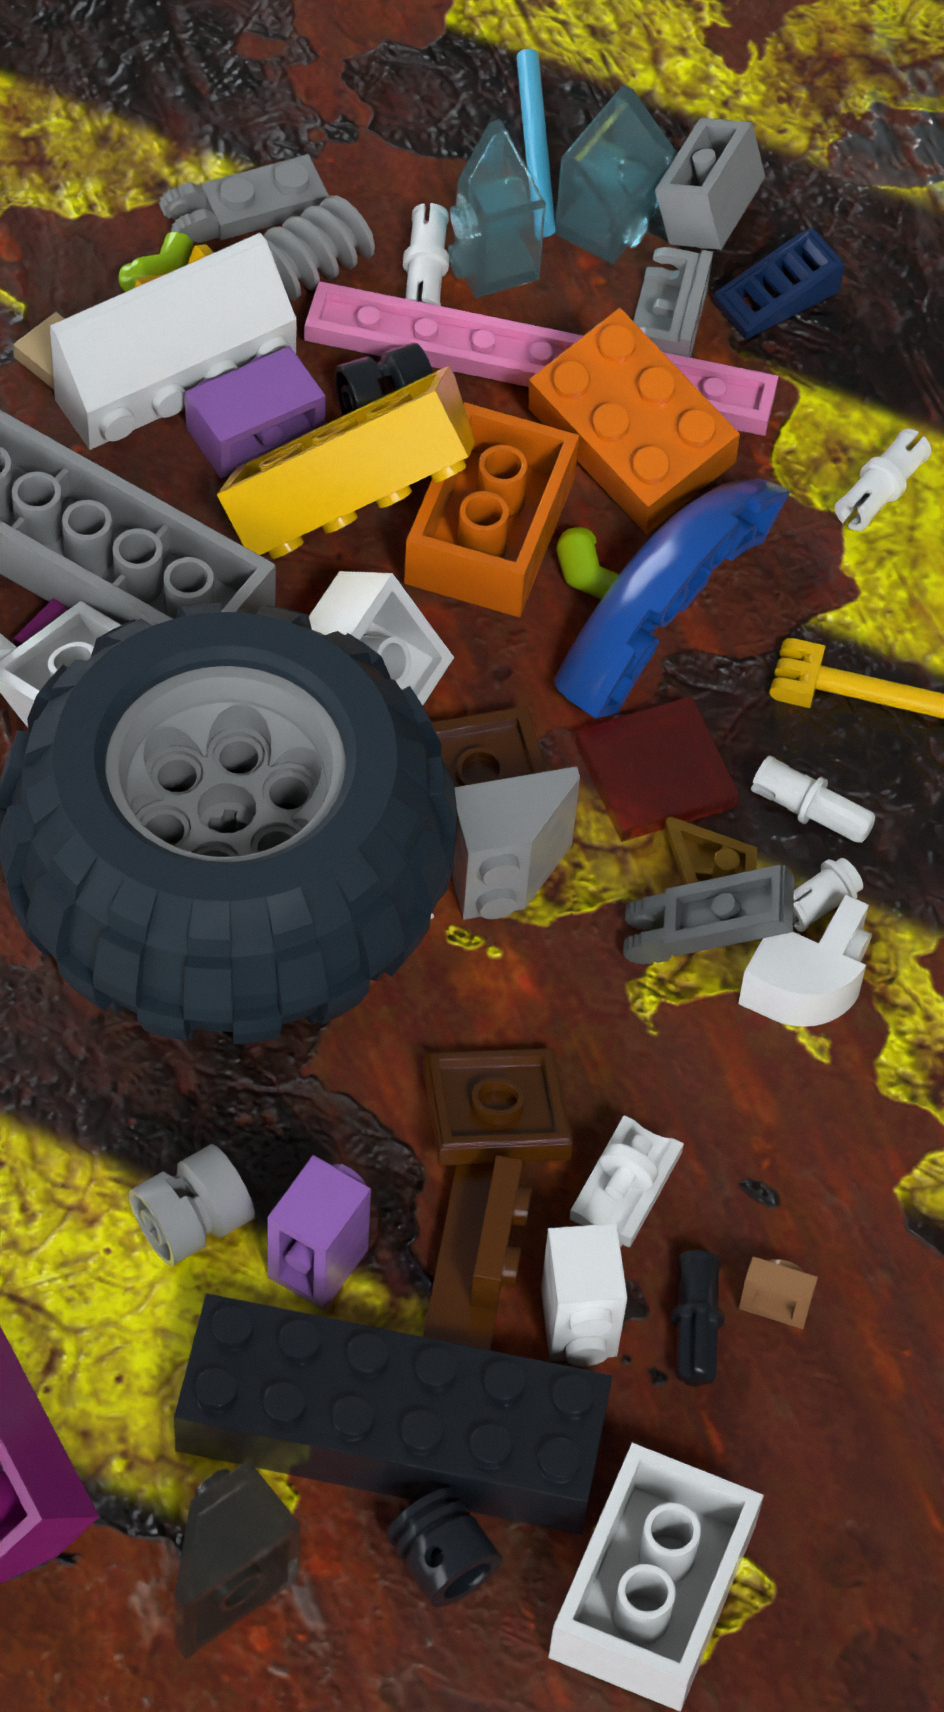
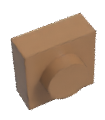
M752 1257L739 1309L804 1329L818 1277L805 1273L798 1265L786 1260L772 1259L766 1261Z

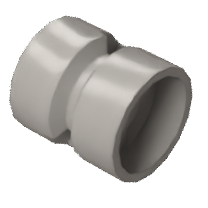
M213 1144L177 1164L176 1176L172 1177L165 1172H161L128 1191L129 1202L139 1227L156 1254L169 1266L175 1265L206 1247L207 1234L210 1233L218 1238H222L255 1218L252 1200L244 1182L228 1157Z

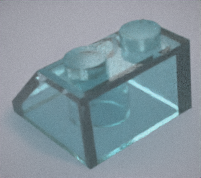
M622 85L561 159L555 234L611 264L615 263L628 246L635 248L644 237L649 220L658 209L660 210L655 189L678 154L633 89Z
M501 119L489 122L458 179L456 206H452L450 209L451 222L455 232L454 244L448 246L450 265L458 279L465 278L475 298L539 280L546 203Z

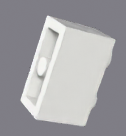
M617 1223L548 1228L541 1281V1296L550 1362L567 1361L574 1366H592L603 1362L609 1357H617L627 1293Z

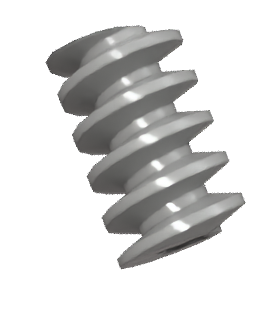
M339 196L325 198L320 206H310L301 214V217H290L283 223L282 227H272L263 235L268 243L290 301H295L301 296L299 282L307 290L313 291L317 288L320 281L319 273L324 278L333 280L339 274L338 263L345 269L351 270L358 264L356 251L364 259H370L374 255L375 249L373 235L365 219L352 204Z

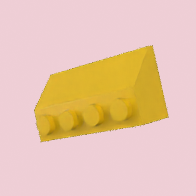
M451 367L442 368L237 466L217 496L243 546L258 555L268 552L271 559L279 558L300 547L304 543L301 536L321 526L325 534L337 531L358 518L355 510L374 501H376L379 508L390 506L412 493L410 484L429 475L433 482L437 483L466 468L467 465L464 459L469 457L475 441Z

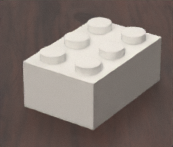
M632 1443L554 1624L549 1658L681 1712L755 1530L764 1495Z

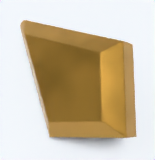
M674 817L666 818L665 831L684 885L757 869V847Z

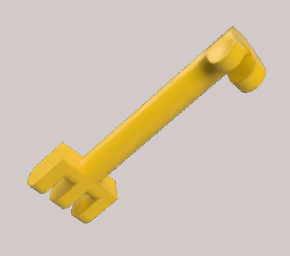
M787 638L782 642L780 656L782 658L777 661L775 676L777 678L773 679L769 691L770 696L777 701L810 708L815 689L944 719L943 693L823 666L821 664L825 645L795 638Z

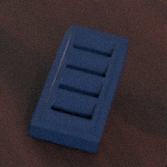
M810 228L784 243L713 293L712 301L747 340L840 292L844 264L813 228ZM791 274L798 283L793 285L786 276ZM769 285L778 297L774 299L764 287ZM749 295L761 309L755 313L742 298Z

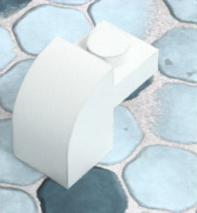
M845 894L819 943L795 932L763 938L744 972L738 1004L772 1020L792 1026L807 1027L821 1025L843 1015L852 1007L859 996L866 964L861 963V960L872 936V933L863 930L869 905Z

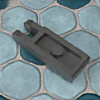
M780 864L667 888L663 894L644 897L642 900L636 899L634 902L630 901V904H626L625 921H627V925H631V928L643 929L645 932H641L639 935L628 936V939H625L623 956L629 962H634L635 964L660 963L668 961L672 955L679 956L793 932L794 876L785 865L782 866Z

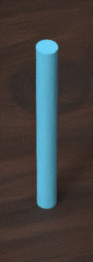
M524 49L517 54V68L533 233L538 237H549L555 233L556 228L539 54L533 49Z

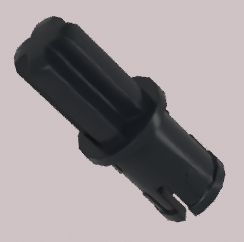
M693 1250L682 1253L680 1258H678V1306L671 1311V1323L677 1327L676 1376L679 1380L684 1381L685 1385L697 1387L699 1385L711 1384L716 1378L717 1329L724 1325L725 1314L718 1308L721 1259L718 1255L709 1251Z

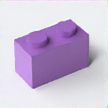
M288 346L270 355H260L252 359L247 365L220 377L205 379L196 385L195 388L185 391L186 429L218 476L223 478L232 474L237 466L325 425V394L293 349Z
M313 1155L268 1216V1278L324 1311L368 1250L371 1188L366 1186L364 1180L355 1171L342 1164H333L331 1166Z

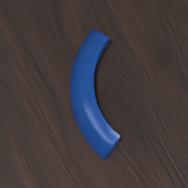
M761 478L735 480L720 485L698 497L671 517L639 550L595 608L553 679L556 688L569 701L595 718L618 714L637 679L657 649L660 640L652 635L657 627H666L678 612H683L708 584L711 571L716 569L724 559L734 560L746 550L764 543L791 491L781 485Z

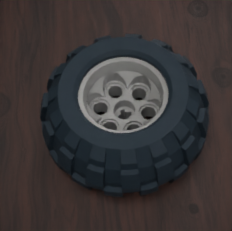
M221 602L177 607L176 619L156 625H151L143 619L137 621L134 619L96 638L90 659L87 661L75 660L69 667L63 664L36 695L27 718L28 732L18 730L1 774L0 863L8 886L11 906L30 941L44 956L51 953L57 960L58 973L85 999L104 1012L108 1008L115 1012L127 1008L137 1013V1020L145 1031L183 1041L193 1039L196 1030L233 1032V1044L279 1039L282 1024L306 1018L312 1024L320 1022L323 1025L359 1005L369 993V980L377 981L384 972L392 977L417 948L430 929L431 914L438 901L448 889L453 869L456 840V796L454 782L441 756L442 744L422 703L412 688L408 686L401 690L397 682L391 679L382 656L351 634L347 633L344 635L339 631L324 635L312 630L308 615L269 605H262L257 614L221 612ZM174 788H185V789H187V791L179 792V793H177V792H170V791H168V790L174 789ZM288 804L298 806L296 809L289 810L279 807Z

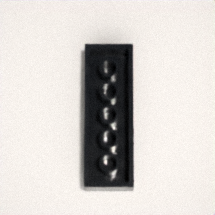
M206 1293L174 1414L175 1451L415 1501L441 1488L452 1487L457 1490L461 1496V1501L468 1506L470 1512L582 1535L613 1375Z

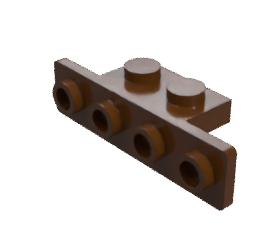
M496 1155L495 1163L456 1165L423 1337L485 1350L491 1349L502 1285L515 1288L521 1247L510 1245L513 1225L526 1227L532 1187L521 1185L525 1165L523 1160Z

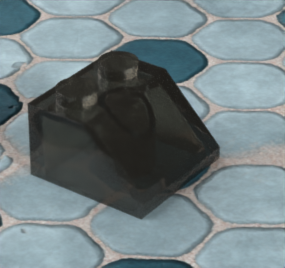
M249 1460L231 1473L228 1469H222L209 1476L197 1488L194 1494L195 1498L190 1501L174 1595L177 1649L185 1659L299 1579L300 1523Z

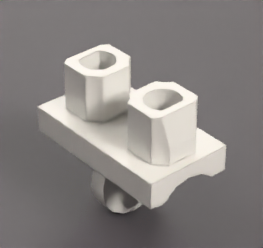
M623 1116L570 1212V1220L583 1226L617 1223L620 1246L625 1245L630 1248L681 1156L684 1143L673 1138H665L644 1129L635 1120Z

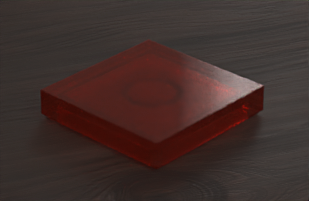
M692 696L576 730L575 743L621 842L665 829L667 817H674L689 822L738 806L739 793Z

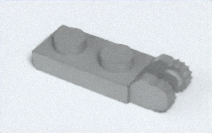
M309 154L201 183V186L190 182L180 185L178 188L168 189V192L163 193V196L160 197L159 205L164 216H167L168 219L173 218L176 221L172 224V232L184 233L191 238L193 243H201L215 238L225 240L282 224L290 217H301V214L310 206H320L321 202L329 197Z

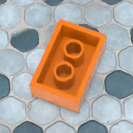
M618 308L529 379V410L543 425L579 435L577 461L646 535L737 461L740 433L621 308Z
M464 402L463 405L475 445L469 457L464 459L467 465L466 468L443 481L434 483L431 480L406 540L404 584L520 618L575 480L579 435Z

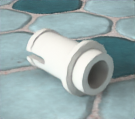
M840 858L837 861L826 860L821 864L820 873L794 890L793 923L796 922L794 925L797 931H805L809 928V925L840 905L845 894L857 899V893L863 889V882L855 867L845 858Z

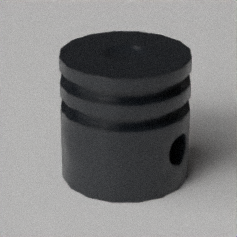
M452 1487L441 1488L414 1502L391 1523L386 1533V1538L391 1545L396 1547V1553L405 1561V1566L430 1603L435 1607L447 1606L469 1595L484 1584L502 1563L501 1554L477 1519L470 1515V1509L461 1501V1496L457 1490Z

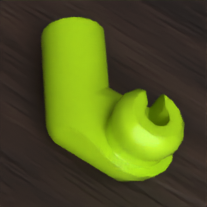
M170 232L166 235L159 254L139 257L132 263L123 265L118 276L121 288L127 292L134 289L137 278L168 274L186 266L193 248L191 238L181 232Z
M581 526L567 529L561 534L556 549L564 580L569 586L602 600L620 574L600 566L594 545L597 541L592 531Z

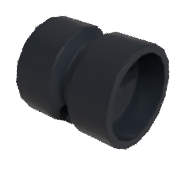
M410 343L384 351L378 363L371 357L366 356L336 365L334 369V384L342 415L344 416L432 374L431 364L422 347L418 343Z

